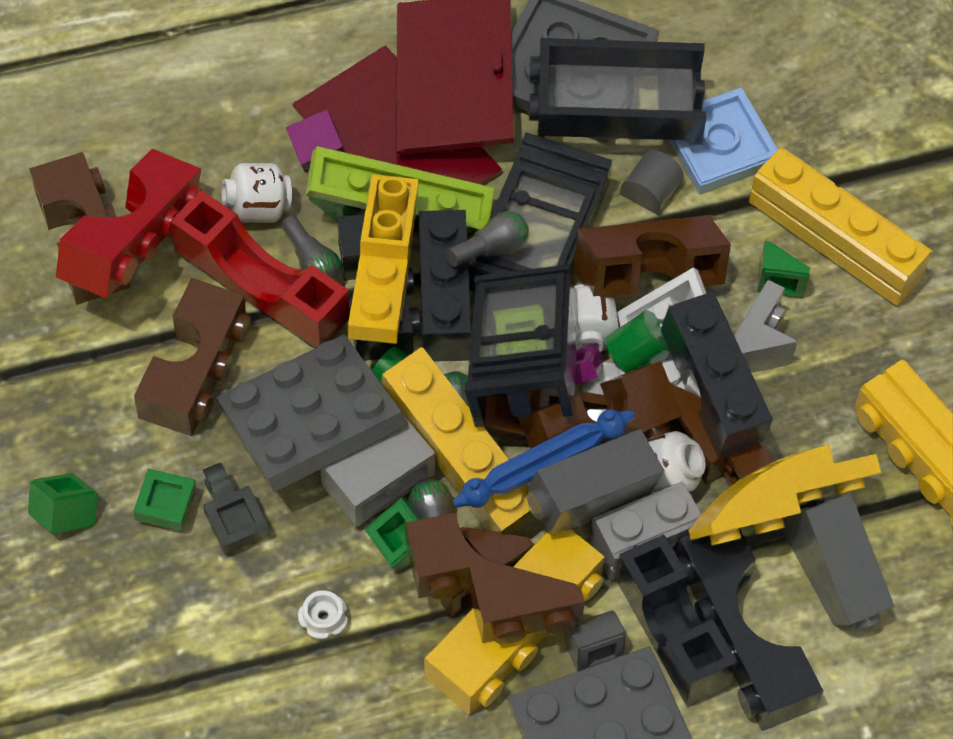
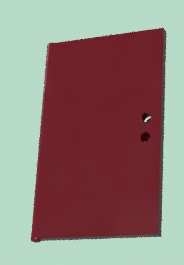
M422 0L398 3L396 154L405 155L515 143L511 0Z
M386 45L293 103L295 110L304 119L328 110L345 152L348 154L480 185H486L502 174V168L482 147L405 155L396 154L397 57ZM419 221L414 223L413 234L419 229Z

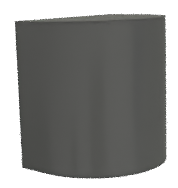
M649 150L643 155L621 185L620 194L659 215L681 186L683 171L679 164L669 155L658 150Z
M613 610L582 620V623H578L572 629L564 632L566 646L577 672L624 655L625 630Z

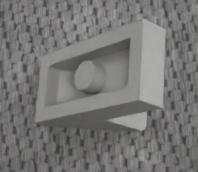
M767 280L734 335L751 373L789 365L793 360L797 345L795 339L777 331L786 313V309L780 306L785 288L770 280Z

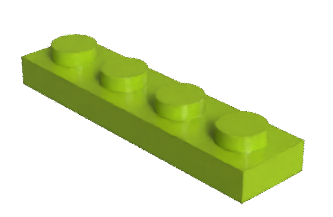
M319 146L312 151L305 196L366 209L372 175L419 179L415 221H419V211L466 210L467 233L475 234L488 223L494 193L493 187Z

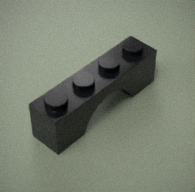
M740 528V539L715 545L711 544L710 536L691 540L690 534L681 537L676 556L688 575L687 586L690 587L696 599L694 602L695 612L703 623L711 619L714 620L737 660L734 677L740 687L738 689V698L748 718L755 717L761 731H764L816 710L824 690L801 646H782L768 642L756 635L741 617L737 605V594L750 580L756 559Z

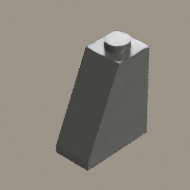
M638 429L537 470L526 491L527 502L533 516L543 521L549 534L592 525L593 517L651 494L665 470L642 430Z
M851 493L827 496L799 505L801 513L783 517L785 528H781L833 625H851L853 631L861 630L882 621L879 613L895 607Z

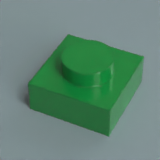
M147 469L133 511L135 520L183 531L197 488L195 479Z

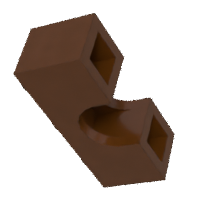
M83 152L29 168L35 194L49 230L64 225H75L84 215L99 218L117 217L112 204L103 206L100 195L105 194L106 191L98 167L89 169ZM129 282L126 285L121 284L113 293L130 288ZM68 283L76 305L101 297Z
M710 215L578 229L574 270L584 286L590 288L593 297L601 296L608 298L637 294L640 273L646 271L664 273L674 279L691 268H695L699 272L704 287L725 284L731 244Z
M194 278L190 279L172 317L176 340L193 345L198 350L190 358L178 362L167 361L153 356L134 394L139 419L189 436L193 435L199 421L205 422L208 419L214 403L212 392L218 381L224 382L232 365L233 356L231 352L236 341L242 343L245 340L251 323V316L246 314L245 296L243 294Z
M662 361L639 367L600 383L606 399L607 410H616L618 412L632 410L635 415L626 425L622 436L641 429L646 439H650L668 432L666 422L682 416ZM580 394L574 396L573 416L563 417L560 401H556L532 411L528 417L518 418L530 449L581 423H596L587 413ZM603 438L599 445L609 442L611 440Z

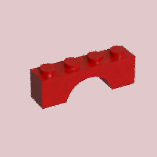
M151 149L130 170L125 208L131 213L113 218L84 215L60 238L56 278L105 299L121 284L126 285L131 280L135 269L144 260L149 261L153 257L158 245L166 236L172 237L170 221L202 190L199 188L201 168Z
M200 190L170 221L174 249L177 253L232 291L243 294L248 302L315 348L331 340L349 320V290L313 265L306 269H296L275 259L250 236L235 212L204 191Z

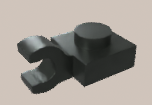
M221 462L203 469L206 477L204 482L213 501L203 505L204 513L223 553H228L269 535V526L250 487L246 486L235 491Z

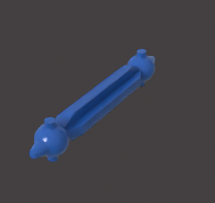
M606 410L598 416L596 423H581L494 467L485 479L472 478L464 484L462 492L453 500L456 508L464 506L481 508L489 503L492 495L508 494L530 483L537 470L594 448L600 444L603 438L613 440L622 436L626 425L635 415L632 410L622 412Z

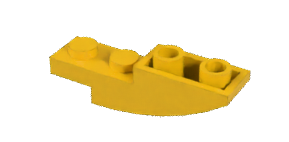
M372 175L360 240V258L348 322V339L397 344L408 280L419 179Z
M828 444L767 464L743 477L720 494L689 529L690 538L693 540L710 536L711 544L715 545L740 539L739 528L753 525L755 534L785 528L783 517L801 513L799 503L823 498L821 488L834 485L836 494L865 488L864 477L882 473L877 454L834 464L830 445Z

